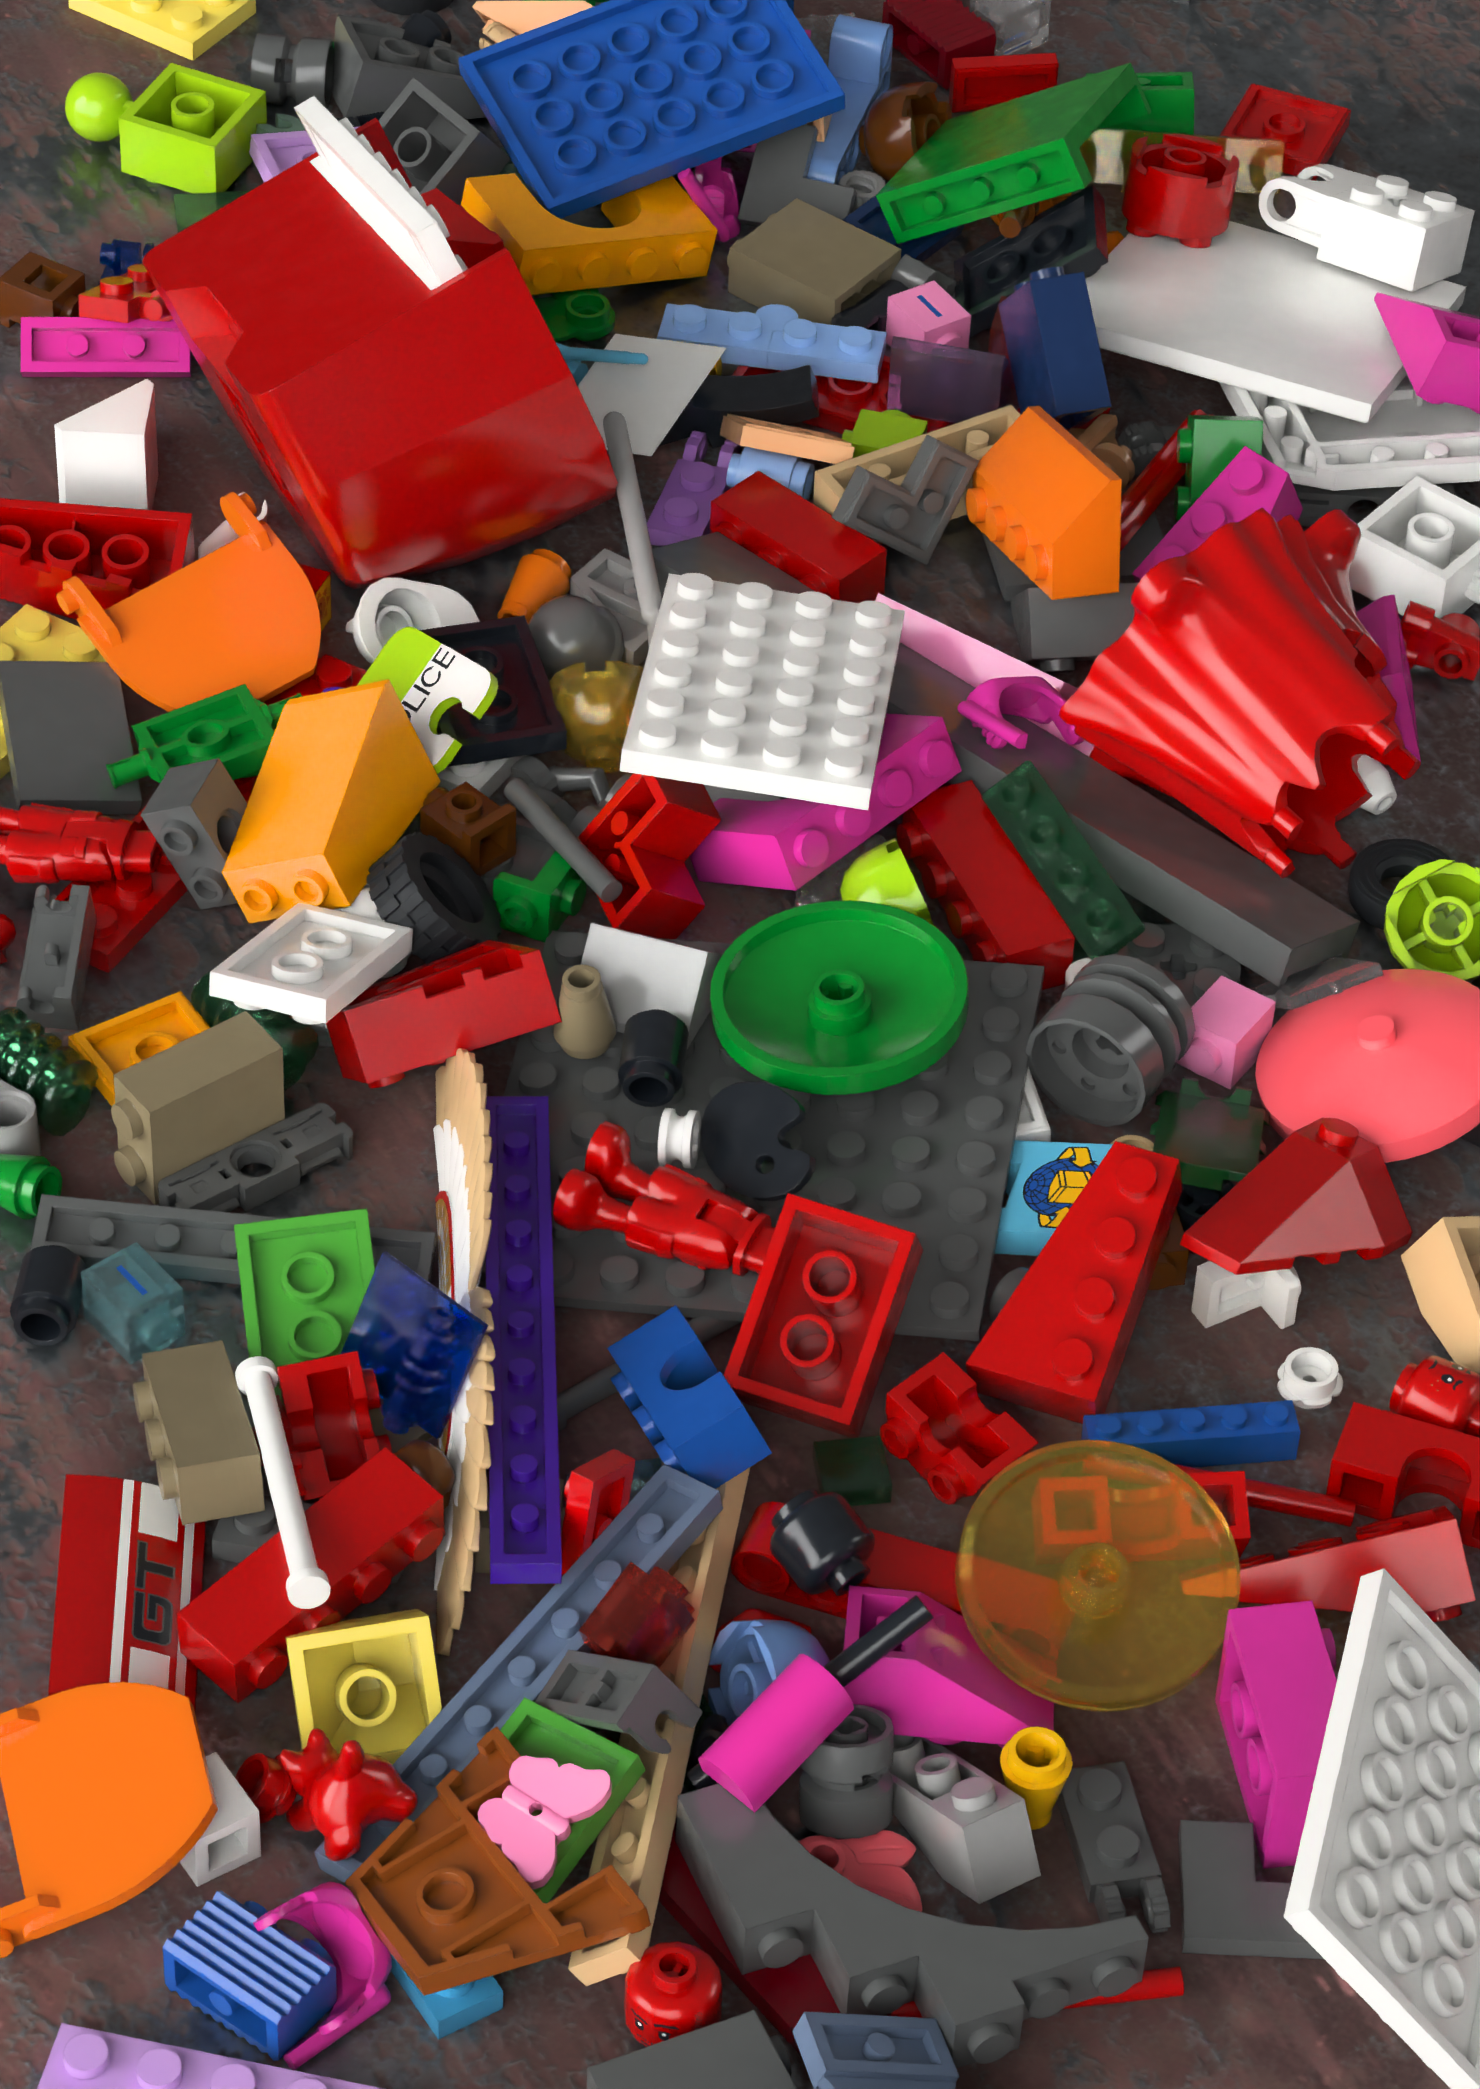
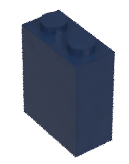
M1050 267L1032 272L1030 274L1031 280L1015 285V292L998 304L1020 413L1022 414L1029 406H1040L1066 430L1081 427L1112 405L1084 272L1065 275L1063 267Z

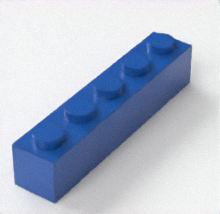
M1285 1400L1084 1415L1080 1444L1083 1455L1086 1446L1189 1467H1207L1296 1460L1301 1431L1293 1401Z

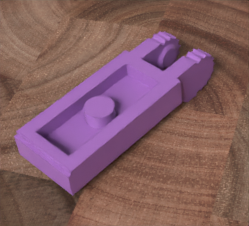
M692 431L686 442L683 458L677 460L647 522L651 545L662 547L710 534L711 501L732 488L728 487L726 483L727 471L733 453H741L740 445L726 439L721 447L717 466H711L702 462L708 446L706 433Z

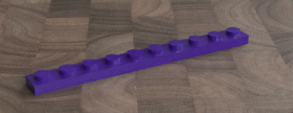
M487 1096L486 1110H490L491 1118L489 1136L492 1137L490 1163H493V1176L490 1192L493 1193V1200L489 1218L492 1220V1228L485 1256V1284L493 1300L492 1306L488 1309L492 1313L494 1323L493 1332L487 1335L491 1337L496 1355L494 1360L489 1362L493 1368L495 1378V1390L489 1391L493 1399L494 1424L492 1426L488 1425L491 1450V1466L488 1469L490 1584H561L562 1548L548 1096Z

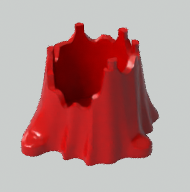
M1260 508L1239 522H1230L1221 526L1192 552L1184 556L1173 557L1159 562L1142 577L1131 596L1134 617L1129 628L1096 658L1085 681L1061 707L1058 715L1065 723L1075 726L1074 731L1076 735L1094 746L1089 756L1090 758L1134 785L1144 783L1175 798L1261 862L1266 863L1281 878L1288 877L1295 870L1293 861L1285 854L1287 849L1309 855H1325L1339 869L1346 868L1355 859L1357 852L1341 838L1335 823L1348 816L1372 797V794L1358 773L1357 761L1362 755H1367L1385 765H1389L1404 780L1412 777L1421 765V762L1405 748L1401 732L1394 721L1397 702L1382 682L1379 673L1388 665L1385 655L1357 617L1348 577L1350 566L1355 558L1361 538V531L1358 524L1341 509L1327 512L1303 532L1301 523L1291 514L1283 517L1276 523L1275 518L1265 509Z

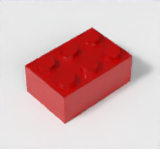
M787 1193L724 1373L725 1379L742 1403L858 1440L923 1253L916 1233Z

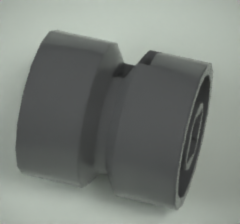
M258 33L252 53L251 87L266 91V104L283 105L289 97L294 98L296 104L299 105L314 96L327 109L330 105L333 90V40L303 37L298 44H292L287 35ZM285 59L293 60L291 82L284 81Z
M853 1704L854 1710L801 1764V1768L804 1771L799 1777V1816L801 1823L810 1831L822 1836L839 1839L862 1838L877 1834L887 1828L893 1819V1780L889 1770L893 1765L894 1727L892 1719L880 1710L869 1706Z

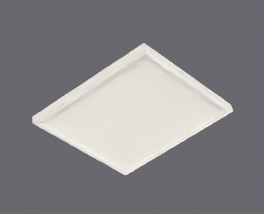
M1229 221L1226 231L1212 237L1209 247L1199 249L1181 244L1179 238L1159 234L1153 237H1140L1129 233L1108 255V263L1102 265L1095 274L1086 278L1100 348L1365 424L1372 419L1407 375L1374 301L1376 293H1383L1458 311L1463 304L1467 286L1441 280L1411 292L1318 260L1316 258L1319 248L1301 240Z

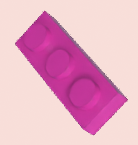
M21 317L20 372L22 377H191V350L174 319L171 321H151L139 318L130 323L85 317Z

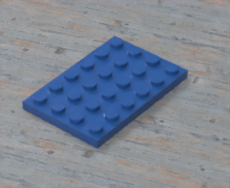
M609 0L458 58L461 76L529 191L543 208L560 219L845 109V93L786 0Z

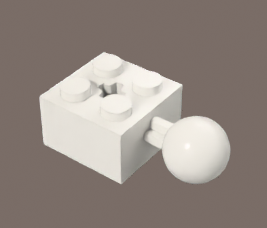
M1416 476L1358 523L1361 538L1349 570L1348 579L1351 589L1373 601L1383 596L1395 595L1398 613L1402 616L1410 600L1435 609L1434 616L1438 618L1452 613L1462 614L1474 603L1480 605L1479 507Z

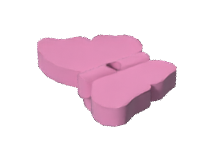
M521 1756L511 1765L509 1770L511 1785H508L504 1790L502 1798L489 1799L480 1806L477 1814L481 1827L486 1831L491 1841L502 1850L503 1854L533 1890L545 1886L553 1876L557 1864V1845L569 1837L571 1833L570 1824L591 1817L602 1809L610 1798L612 1782L606 1771L601 1769L586 1770L571 1763L558 1767L557 1762L552 1758ZM535 1810H542V1813L538 1816L531 1815Z

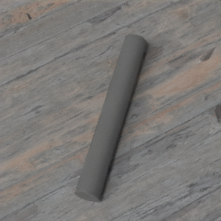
M522 778L511 780L504 789L505 797L604 902H612L617 899L623 887L615 876Z

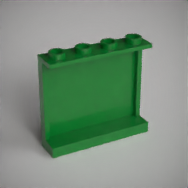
M1127 63L946 120L876 194V198L896 243L900 244L1086 188L1092 181V176L1079 149L1094 131L1149 115L1152 111L1132 64Z

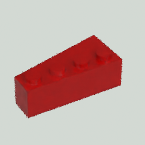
M0 498V599L22 605L28 604L43 611L77 620L79 616L75 611L67 615L57 601L56 595L63 590V581L77 576L105 610L195 561L192 513Z

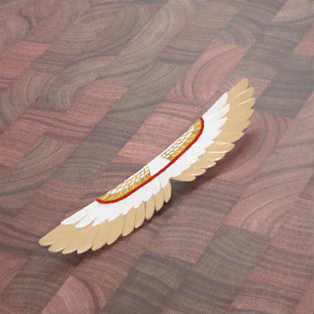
M462 1048L457 1049L456 1056L446 1059V1066H440L435 1072L436 1126L433 1128L439 1193L435 1198L440 1301L438 1448L449 1459L456 1476L449 1505L444 1509L445 1536L436 1551L434 1590L437 1591L436 1654L450 1656L454 1629L459 1630L462 1624L465 1591L470 1592L472 1588L474 1552H479L480 1511H487L486 1469H489L491 1466V1450L486 1425L492 1426L494 1424L493 1399L489 1391L495 1390L493 1368L489 1362H492L496 1357L494 1344L491 1337L487 1335L494 1330L492 1313L488 1309L492 1306L493 1300L489 1290L479 1287L481 1270L492 1228V1220L489 1219L493 1200V1193L490 1192L493 1176V1163H490L492 1137L489 1136L491 1118L490 1110H486L487 1084L483 1083V1065L476 1063L475 1053L468 1052Z

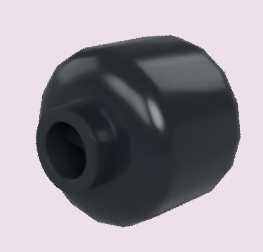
M815 1489L806 1490L786 1503L773 1517L771 1524L775 1531L771 1536L770 1550L797 1586L805 1593L816 1595L832 1589L837 1596H841L849 1592V1585H859L869 1574L870 1568L865 1562L874 1549L875 1537L848 1501L837 1492L830 1491L819 1494Z

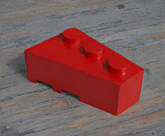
M486 940L370 986L326 1023L343 1078L366 1083L369 1088H380L402 1080L405 1077L404 1072L425 1065L432 1066L445 1063L447 1058L456 1056L458 1048L466 1049L469 1052L562 1021L540 949Z

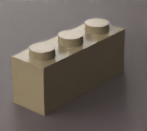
M223 1340L143 1353L144 1381L133 1382L136 1412L139 1423L144 1422L150 1460L156 1461L157 1477L162 1499H175L182 1525L265 1511L260 1452Z

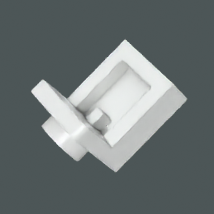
M1208 1260L1206 1263L1197 1266L1191 1311L1201 1324L1208 1328L1262 1306L1278 1327L1284 1329L1295 1323L1298 1297L1301 1294V1282L1293 1266L1291 1269L1235 1275Z

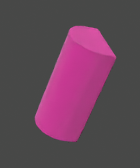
M799 1654L699 1757L698 1760L702 1771L755 1813L854 1710L852 1700L844 1687L828 1670L811 1657Z

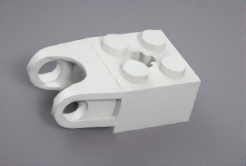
M1317 164L1305 168L1297 177L1282 176L1271 180L1262 188L1259 195V210L1265 223L1278 232L1318 247L1316 259L1411 292L1461 273L1475 210L1457 205V198L1450 194L1438 191H1428L1424 194L1410 189L1409 182L1400 177L1380 175L1374 178L1329 164ZM1314 176H1319L1326 181H1313L1311 179ZM1278 189L1289 191L1295 199L1296 209L1290 219L1280 216L1274 208L1273 198Z

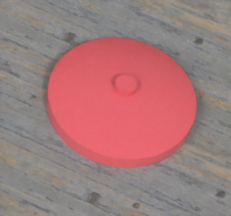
M1389 969L1352 976L1332 983L1307 996L1289 1009L1277 1021L1263 1041L1258 1053L1255 1072L1256 1084L1262 1108L1270 1116V1125L1285 1140L1294 1131L1320 1118L1340 1119L1356 1127L1359 1131L1358 1136L1377 1145L1385 1163L1410 1159L1429 1153L1462 1137L1480 1123V989L1465 980L1441 972L1422 969Z

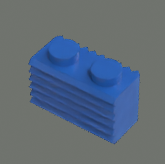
M216 1891L213 1899L207 1900L203 1909L196 1911L193 1919H187L183 1928L176 1930L173 1938H167L163 1946L165 1984L171 1992L176 1991L181 1999H188L193 2007L199 2006L204 2015L210 2014L215 2022H222L227 2030H234L239 2038L244 2037L250 2046L256 2045L261 2053H268L273 2061H279L337 2002L336 1966H334L329 1953L312 1939L304 1938L298 1942L277 1928V1924L258 1932L253 1922L268 1912L263 1906L254 1901H246L244 1904H241L223 1891Z

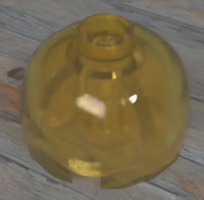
M605 661L604 671L585 672L586 662L572 664L556 672L549 681L556 709L561 713L567 730V749L562 751L573 760L587 767L603 768L605 773L618 771L620 769L624 740L644 668L620 661Z

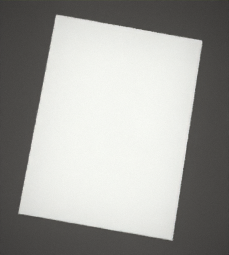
M615 334L604 350L644 353L648 356V362L644 365L595 362L578 385L604 441L606 450L608 448L603 428V419L609 412L616 411L625 418L632 454L652 456L726 348Z

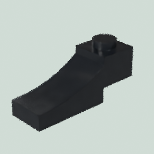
M806 365L791 370L751 376L708 375L659 446L688 438L692 431L706 433L713 449L724 445L726 438L720 436L723 415L727 416V413L784 425H793L819 417L818 385L811 366Z

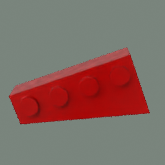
M1114 1142L965 1363L968 1375L977 1383V1393L1083 1424L1084 1415L1105 1414L1183 1189L1180 1159L1121 1142Z

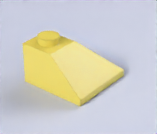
M419 1609L349 1619L285 1637L301 1750L307 1746L311 1730L318 1728L324 1731L330 1744L339 1755L346 1741L356 1740L363 1748L364 1753L381 1756L393 1765L442 1710L429 1615Z

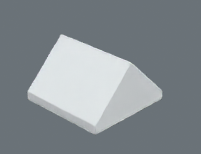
M145 379L54 425L59 503L152 510L159 475L154 383Z

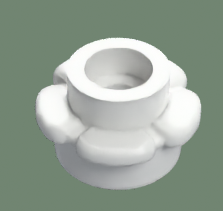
M1304 1347L1291 1352L1278 1369L1277 1375L1280 1381L1277 1384V1388L1281 1396L1286 1400H1292L1294 1405L1304 1409H1317L1329 1405L1332 1401V1396L1340 1395L1343 1388V1379L1338 1373L1337 1361L1331 1354L1319 1348Z

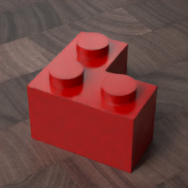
M633 773L578 836L583 844L622 884L623 889L620 896L612 902H604L597 895L613 928L654 938L677 939L706 906L684 863L722 820L704 784Z

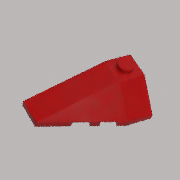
M1320 1118L1288 1136L1184 1232L1180 1245L1235 1275L1291 1269L1295 1258L1300 1256L1314 1257L1322 1265L1338 1263L1344 1251L1357 1250L1356 1253L1364 1260L1382 1258L1408 1244L1413 1231L1379 1147L1358 1136V1129L1346 1121L1336 1118Z
M1445 1505L1357 1526V1533L1355 1534L1357 1541L1343 1544L1342 1537L1325 1539L1318 1537L1300 1542L1297 1546L1289 1548V1557L1275 1560L1274 1553L1257 1554L1179 1576L1184 1595L1189 1598L1268 1605L1312 1600L1315 1609L1353 1612L1360 1577L1384 1568L1434 1623L1462 1615L1460 1604L1476 1601L1457 1519Z

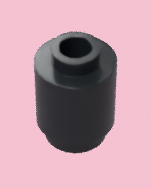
M652 1009L639 1012L630 1017L625 1025L618 1079L623 1086L625 1096L633 1103L641 1106L658 1107L667 1104L682 1085L689 1032L681 1019L667 1011Z
M50 1245L36 1247L27 1252L23 1257L10 1307V1314L14 1321L15 1331L25 1341L40 1346L55 1345L60 1343L74 1329L88 1277L87 1266L77 1254L65 1247Z

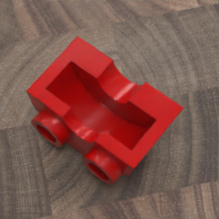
M358 1351L277 1367V1385L281 1391L285 1413L292 1427L294 1446L299 1451L303 1464V1469H300V1473L307 1494L302 1496L303 1500L323 1497L384 1447H387L392 1452L388 1435L375 1436L369 1410L380 1408L379 1389L373 1368L362 1370Z
M942 1352L887 1392L885 1412L888 1421L881 1425L880 1436L885 1447L892 1455L899 1459H907L919 1475L927 1480L932 1493L937 1499L951 1505L963 1497L973 1496L1030 1454L1039 1442L1006 1411L998 1415L987 1409L978 1396L976 1390L977 1383L945 1352Z

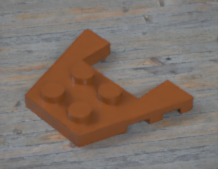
M498 1727L487 1732L477 1743L479 1754L461 1772L452 1769L436 1786L438 1797L414 1822L405 1818L344 1882L345 1887L356 1897L362 1912L379 1939L424 1996L620 1938L629 1933L640 1932L651 1925L646 1906L612 1865L607 1866L552 1901L543 1903L498 1846L491 1841L486 1831L477 1822V1813L480 1806L487 1800L502 1798L504 1790L508 1785H511L509 1778L511 1765L521 1757Z

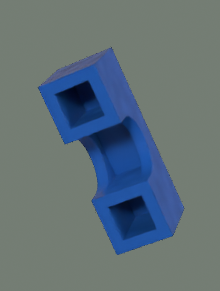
M676 1305L607 1348L621 1370L610 1379L665 1465L716 1489L772 1454L745 1407L721 1371L717 1370L697 1335Z

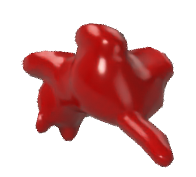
M317 1728L311 1730L307 1746L302 1751L295 1752L283 1749L280 1753V1761L292 1781V1787L302 1797L287 1811V1822L296 1831L309 1832L319 1830L325 1838V1855L331 1861L345 1860L359 1852L361 1849V1834L370 1824L379 1821L401 1823L405 1818L411 1816L417 1808V1793L402 1781L392 1763L381 1756L364 1753L363 1748L356 1740L346 1741L339 1755L330 1744L324 1731Z

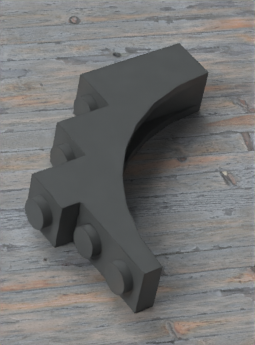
M720 1784L678 1795L675 1842L742 1975L766 1967H784L799 1957L811 1954L840 2013L881 2016L897 2010L903 2004L914 2001L923 2018L937 2019L956 2069L975 2062L980 2064L991 2063L1004 2057L1008 2052L1019 2049L1022 2022L1025 2019L1031 2017L1037 2019L1047 2018L1058 2013L1066 2006L1094 1997H1113L1125 1992L1133 1984L1142 1981L1149 1937L1136 1915L1083 1927L1031 1930L956 1922L906 1908L854 1884L810 1854L772 1816L765 1804L754 1813Z

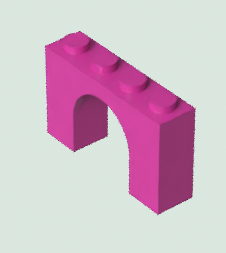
M886 713L868 810L792 798L775 801L719 798L713 804L722 820L690 855L698 880L797 891L962 771L943 717Z

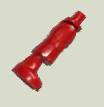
M37 803L23 805L20 807V810L0 806V865L7 866L9 875L17 883L44 882L52 884L59 883L60 880L107 881L111 879L113 873H115L118 880H128L133 872L155 873L163 854V850L152 832L140 830L139 824L136 821L117 820L105 816L99 811L72 810L65 807L60 808Z
M604 1121L598 1126L590 1140L585 1158V1171L572 1168L565 1175L556 1193L553 1207L555 1223L568 1230L585 1232L603 1229L623 1233L629 1248L654 1254L660 1258L672 1260L679 1258L682 1262L697 1266L698 1269L709 1270L710 1268L728 1270L732 1265V1274L742 1277L749 1270L760 1273L775 1227H772L770 1215L762 1212L758 1214L756 1210L737 1198L714 1189L710 1183L701 1177L696 1178L690 1173L669 1164L659 1166L652 1175L640 1169L631 1160V1141L628 1132L622 1126L608 1121ZM615 1198L631 1201L633 1204L630 1206Z

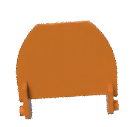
M230 492L220 498L222 512L239 538L104 610L77 576L63 581V590L56 595L60 607L67 615L74 611L79 616L77 621L81 629L120 679L144 699L168 712L243 684L247 686L253 698L265 702L314 675L321 640L320 613L314 591L304 571L265 521H258L254 516L257 513L254 501L247 493L238 496L235 492Z
M128 1682L100 1683L65 1690L0 1714V1778L25 1899L0 1908V1959L10 1955L14 1947L100 1915L139 1895L174 1868L201 1838L218 1811L194 1707L188 1697L148 1684Z

